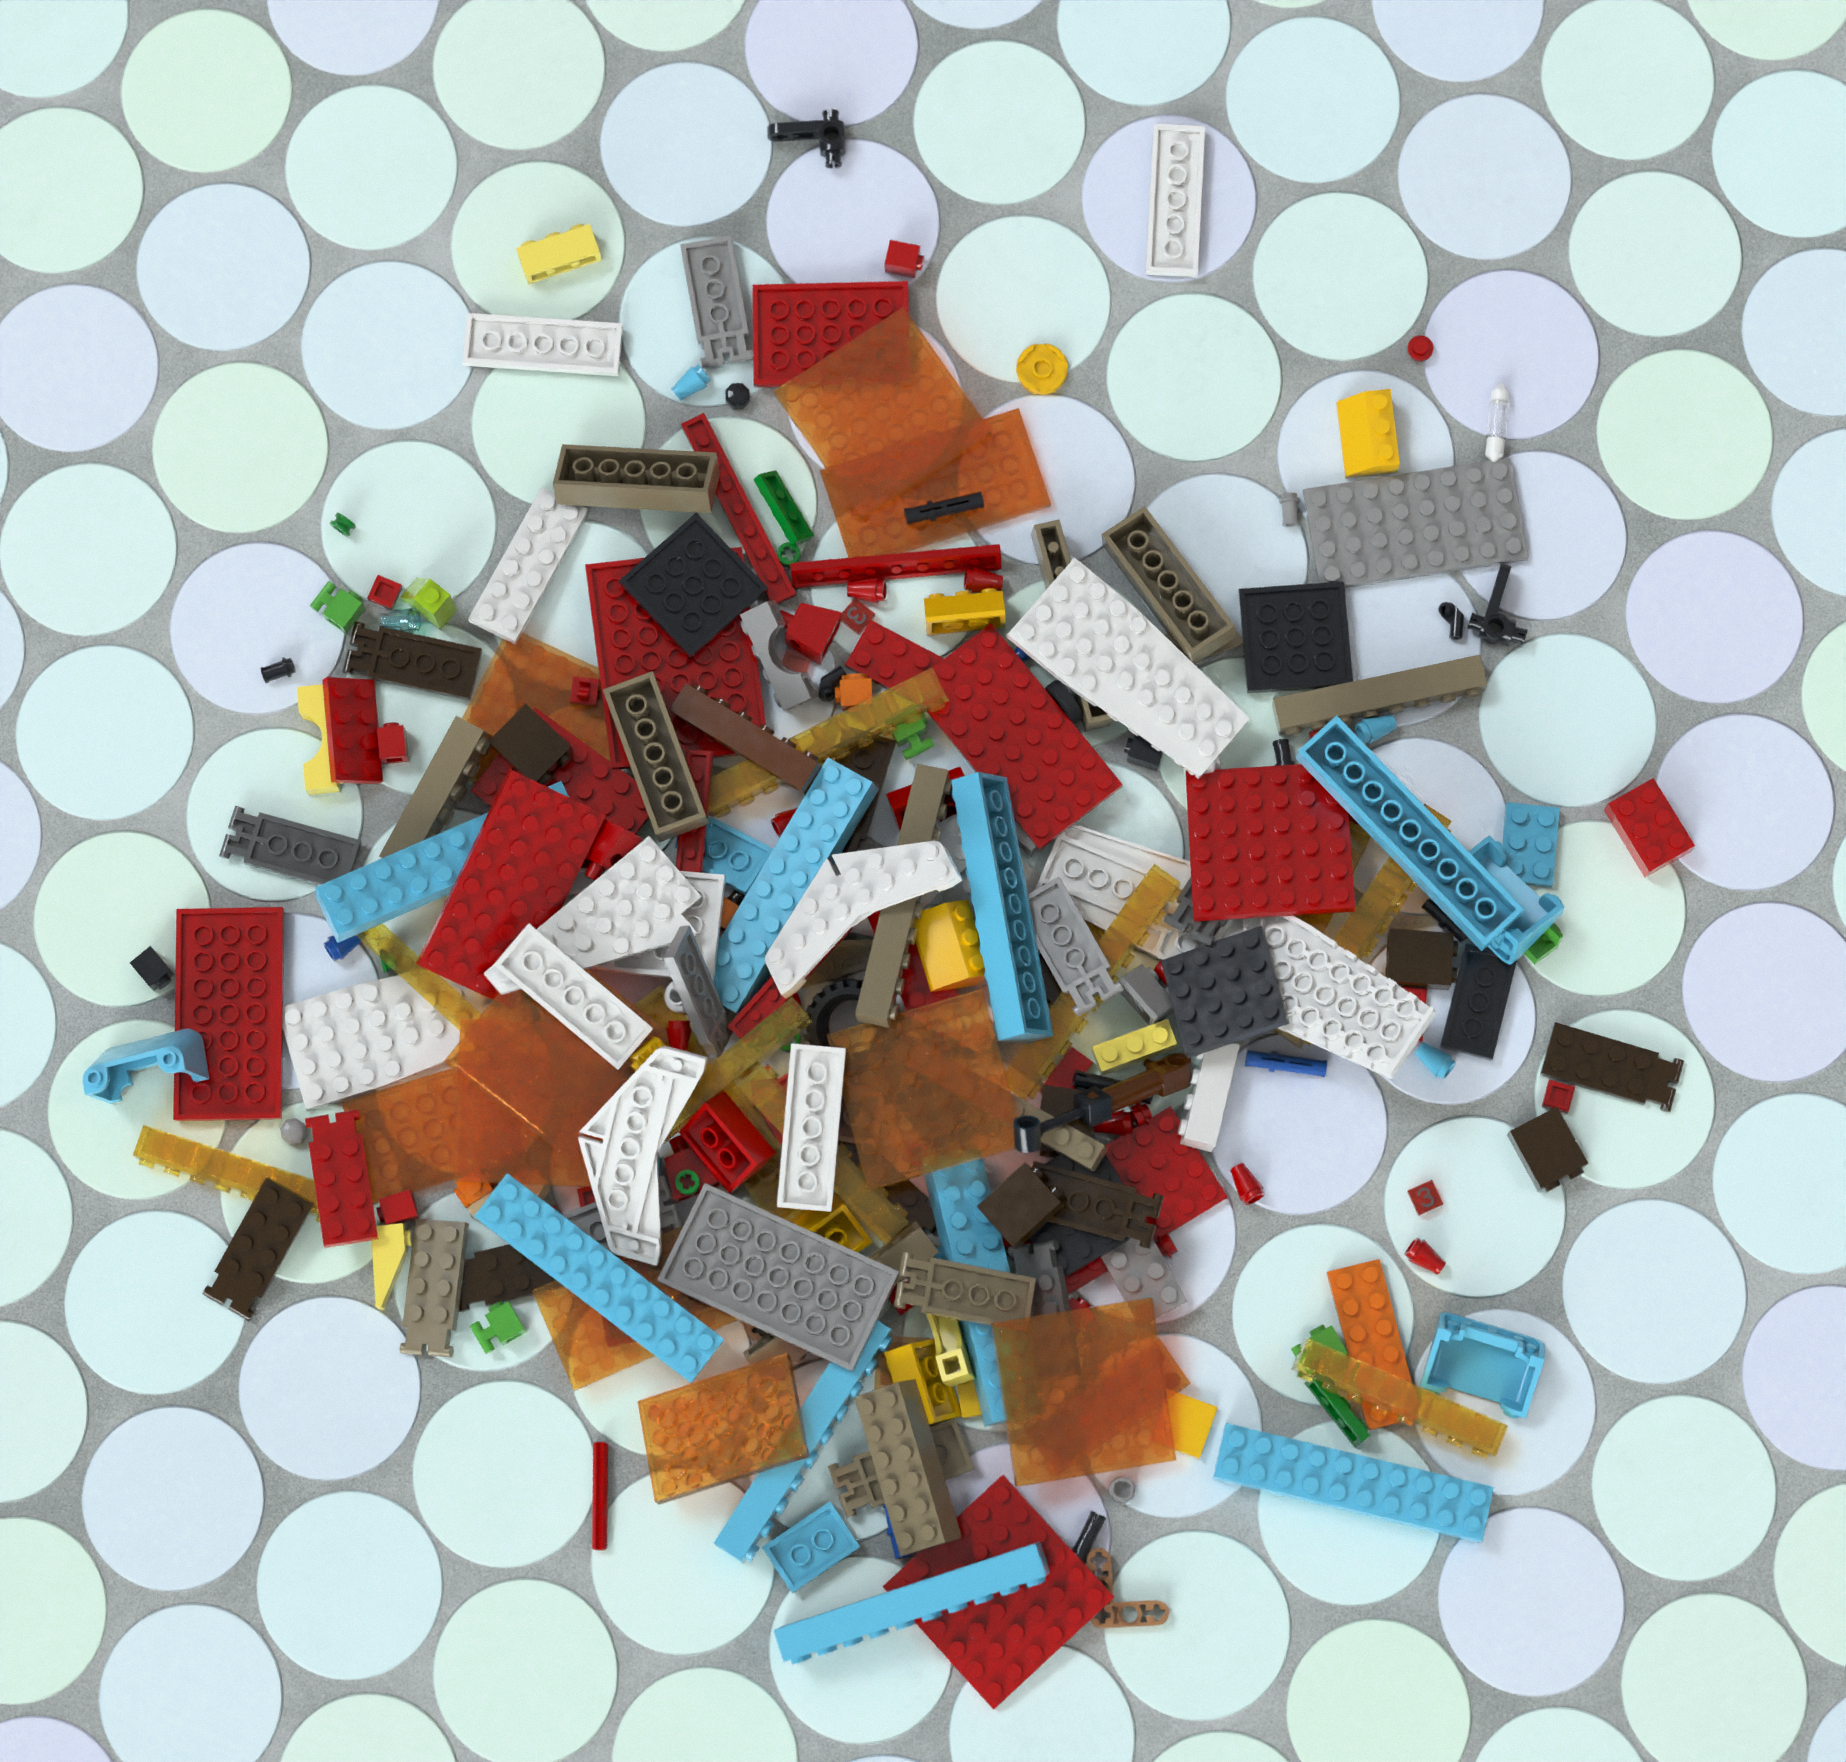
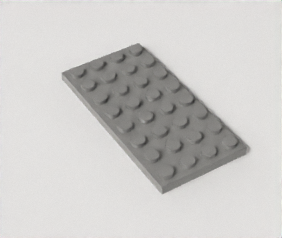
M1510 458L1499 459L1496 462L1491 460L1303 489L1319 583L1344 581V587L1349 588L1494 566L1501 563L1526 561L1529 558Z
M704 1183L657 1281L854 1372L899 1278L900 1272Z

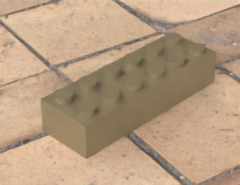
M562 444L553 480V488L557 505L711 513L720 471L717 453Z
M1145 506L1101 534L1104 549L1181 652L1193 664L1203 660L1236 638L1233 622Z
M653 671L603 689L658 841L662 842L708 825L707 815Z
M455 716L379 857L384 858L440 834L443 826L449 825L455 814L452 811L457 801L461 802L467 793L466 784L470 778H475L480 769L478 763L482 755L486 756L491 749L488 741L493 737L492 735Z
M916 1379L897 1382L854 1397L900 1556L917 1553L961 1539V1532Z

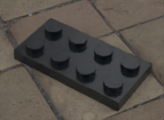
M1465 944L1440 1048L1490 1061L1493 1060L1517 960L1512 964H1507L1490 949L1485 948L1481 951L1477 946Z

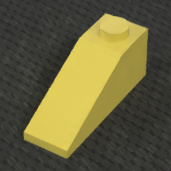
M403 1223L376 1226L378 1239L371 1240L375 1302L379 1310L385 1309L407 1257V1246H412L411 1230H406V1226Z

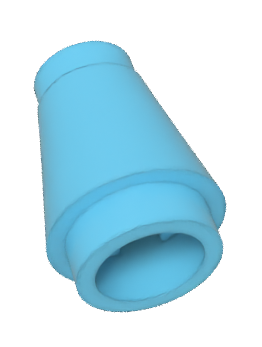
M698 364L694 368L691 366L671 389L681 401L706 388V384L711 380Z
M1391 714L1361 719L1360 723L1355 725L1357 737L1363 743L1372 744L1397 729L1395 718Z
M1425 1042L1415 1052V1055L1435 1077L1439 1076L1441 1079H1445L1456 1064L1452 1060L1451 1055Z

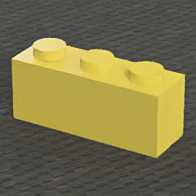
M577 224L571 227L569 231L563 233L553 232L548 234L545 239L536 242L535 240H529L522 243L521 247L516 248L528 284L601 261L600 252L590 224Z
M1166 1019L1092 1047L1091 1052L1099 1073L1104 1076L1176 1049L1177 1042L1169 1021Z

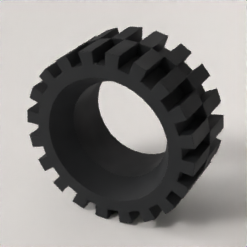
M848 979L835 982L823 988V991L817 993L812 998L814 1001L811 1005H808L805 1011L808 1013L807 1018L803 1019V1027H806V1033L803 1036L804 1040L809 1042V1045L840 1048L830 1036L829 1019L831 1013L844 1001L859 1000L863 980ZM898 1016L896 1020H891L889 1028L878 1026L877 1036L869 1048L862 1052H845V1075L860 1074L872 1070L883 1064L887 1057L893 1054L896 1049L895 1044L899 1041L901 1035L898 1034L899 1027H901V1019L898 1020Z

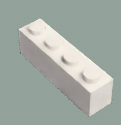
M1232 1043L1196 1056V1059H1199L1200 1062L1198 1069H1193L1190 1084L1194 1085L1192 1094H1187L1184 1109L1188 1110L1186 1120L1181 1119L1178 1134L1182 1135L1180 1144L1212 1152L1215 1148L1240 1045Z

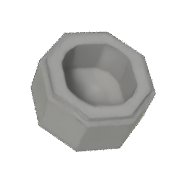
M296 1118L286 1120L280 1128L282 1139L291 1146L302 1144L308 1136L306 1125Z
M1118 1476L1110 1483L1109 1494L1115 1502L1127 1503L1134 1497L1136 1486L1129 1477Z

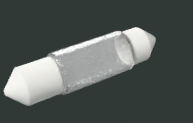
M1499 383L1491 391V400L1489 401L1485 455L1493 462L1504 456V446L1507 439L1510 392L1503 383Z

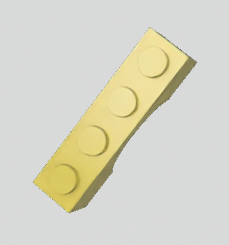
M323 684L297 687L299 714L303 719L319 726L322 732V744L318 753L311 760L303 764L305 790L308 795L340 792V784L344 783L331 782Z
M925 1313L935 1341V1357L942 1382L948 1387H953L974 1380L975 1376L959 1320Z

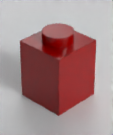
M890 240L884 263L885 272L915 278L917 270L922 271L924 255H921L920 246Z
M397 722L383 724V727L377 728L379 759L382 764L409 762L407 733L404 726L399 725Z
M410 1189L378 1199L380 1206L376 1207L381 1223L385 1222L386 1225L404 1224L420 1219L415 1199Z

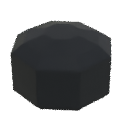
M732 383L725 390L726 403L732 409H744L750 403L749 389L743 383Z

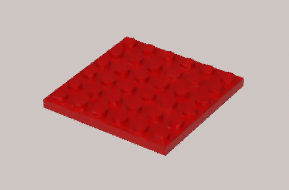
M1302 764L1215 769L1211 773L1203 774L1199 779L1195 777V774L1191 775L1188 771H1185L1194 922L1355 912L1349 813Z
M1004 1474L956 1517L962 1536L961 1539L920 1551L882 1586L888 1592L1041 1542L1050 1570V1574L1045 1576V1582L1032 1587H1027V1583L1020 1584V1590L1001 1596L1000 1591L993 1593V1599L975 1605L974 1600L966 1602L968 1607L949 1613L947 1608L941 1610V1616L925 1622L922 1621L921 1617L914 1619L917 1626L993 1710L1115 1598L1109 1589Z

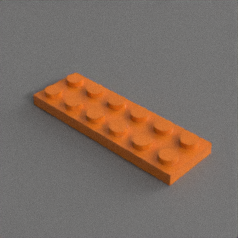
M1380 1259L1327 1271L1326 1274L1368 1431L1421 1418Z

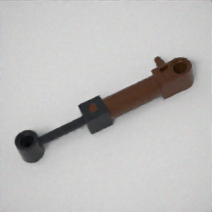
M1174 1053L1157 1061L1146 1059L1143 1063L1146 1071L1103 1089L1094 1086L1074 1094L1073 1110L1041 1123L1035 1116L1026 1115L1016 1118L1013 1121L1014 1148L1022 1153L1036 1152L1041 1148V1137L1045 1132L1077 1119L1092 1128L1111 1120L1112 1113L1156 1094L1166 1097L1190 1087L1192 1077L1191 1058H1187L1182 1053Z

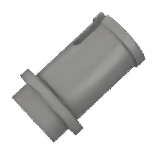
M1297 493L1281 494V499H1279V503L1282 504V525L1284 527L1300 525L1298 519V503L1300 498L1297 497Z

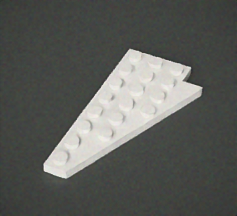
M648 836L536 930L583 970L669 945L672 943L680 926L690 925L695 937L698 932L682 914L699 901L702 896ZM494 965L484 972V976L501 995L521 989Z

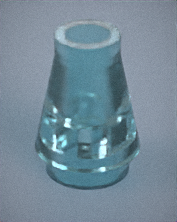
M412 608L382 613L380 616L381 627L408 633L420 630V613Z

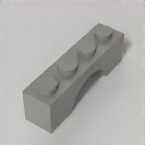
M775 600L767 601L740 614L742 619L741 627L744 633L751 638L753 643L752 651L755 657L761 660L764 667L762 670L764 678L769 684L771 683L775 691L773 696L776 704L780 708L782 707L783 711H786L818 697L808 672L792 671L778 657L776 641L781 629L786 624Z

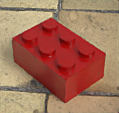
M1654 778L1611 801L1604 809V812L1645 878L1687 855L1695 847Z

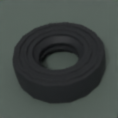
M1055 680L1046 686V691L1073 724L1083 718V712L1079 704L1060 681Z

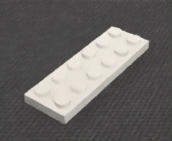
M1154 124L1146 275L1198 276L1205 126Z
M467 313L462 363L463 366L619 376L623 324Z
M541 487L469 616V622L516 644L588 514V509L583 506L557 505L555 493Z
M529 923L493 964L618 1070L653 1029Z
M791 1044L776 1207L830 1212L832 1210L846 1048Z

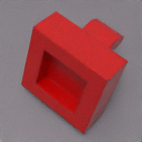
M573 676L570 704L597 707L600 679Z

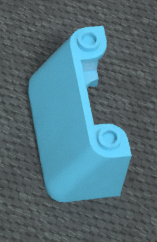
M1488 836L1468 852L1524 908L1521 916L1488 945L1502 961L1512 964L1561 916L1565 906L1556 895L1545 893L1541 897L1538 896L1505 864V847L1491 836Z
M182 1029L111 1047L105 1050L84 1072V1093L87 1096L109 1104L123 1101L121 1095L123 1089L126 1086L133 1085L131 1072L159 1065L162 1071L169 1074L178 1072L190 1074L195 1082L208 1080L209 1073L202 1036L194 1030Z
M1443 1312L1440 1314L1420 1387L1434 1395H1439L1440 1392H1446L1447 1388L1495 1401L1500 1403L1499 1406L1506 1416L1526 1419L1543 1366L1545 1344L1536 1338L1453 1313Z

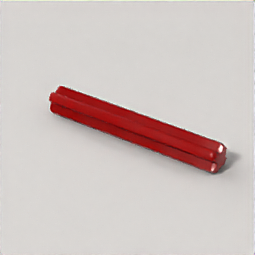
M607 1442L593 1443L592 1548L599 1551L607 1549Z

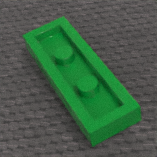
M775 470L758 474L753 480L790 544L804 543L814 537L813 532L778 472Z
M1319 1370L1304 1383L1354 1448L1371 1436L1367 1432L1366 1424L1350 1410L1349 1402L1335 1391L1333 1382L1328 1376L1323 1375Z

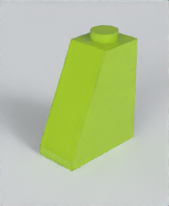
M416 578L400 597L401 600L439 630L457 612L451 595L430 578Z

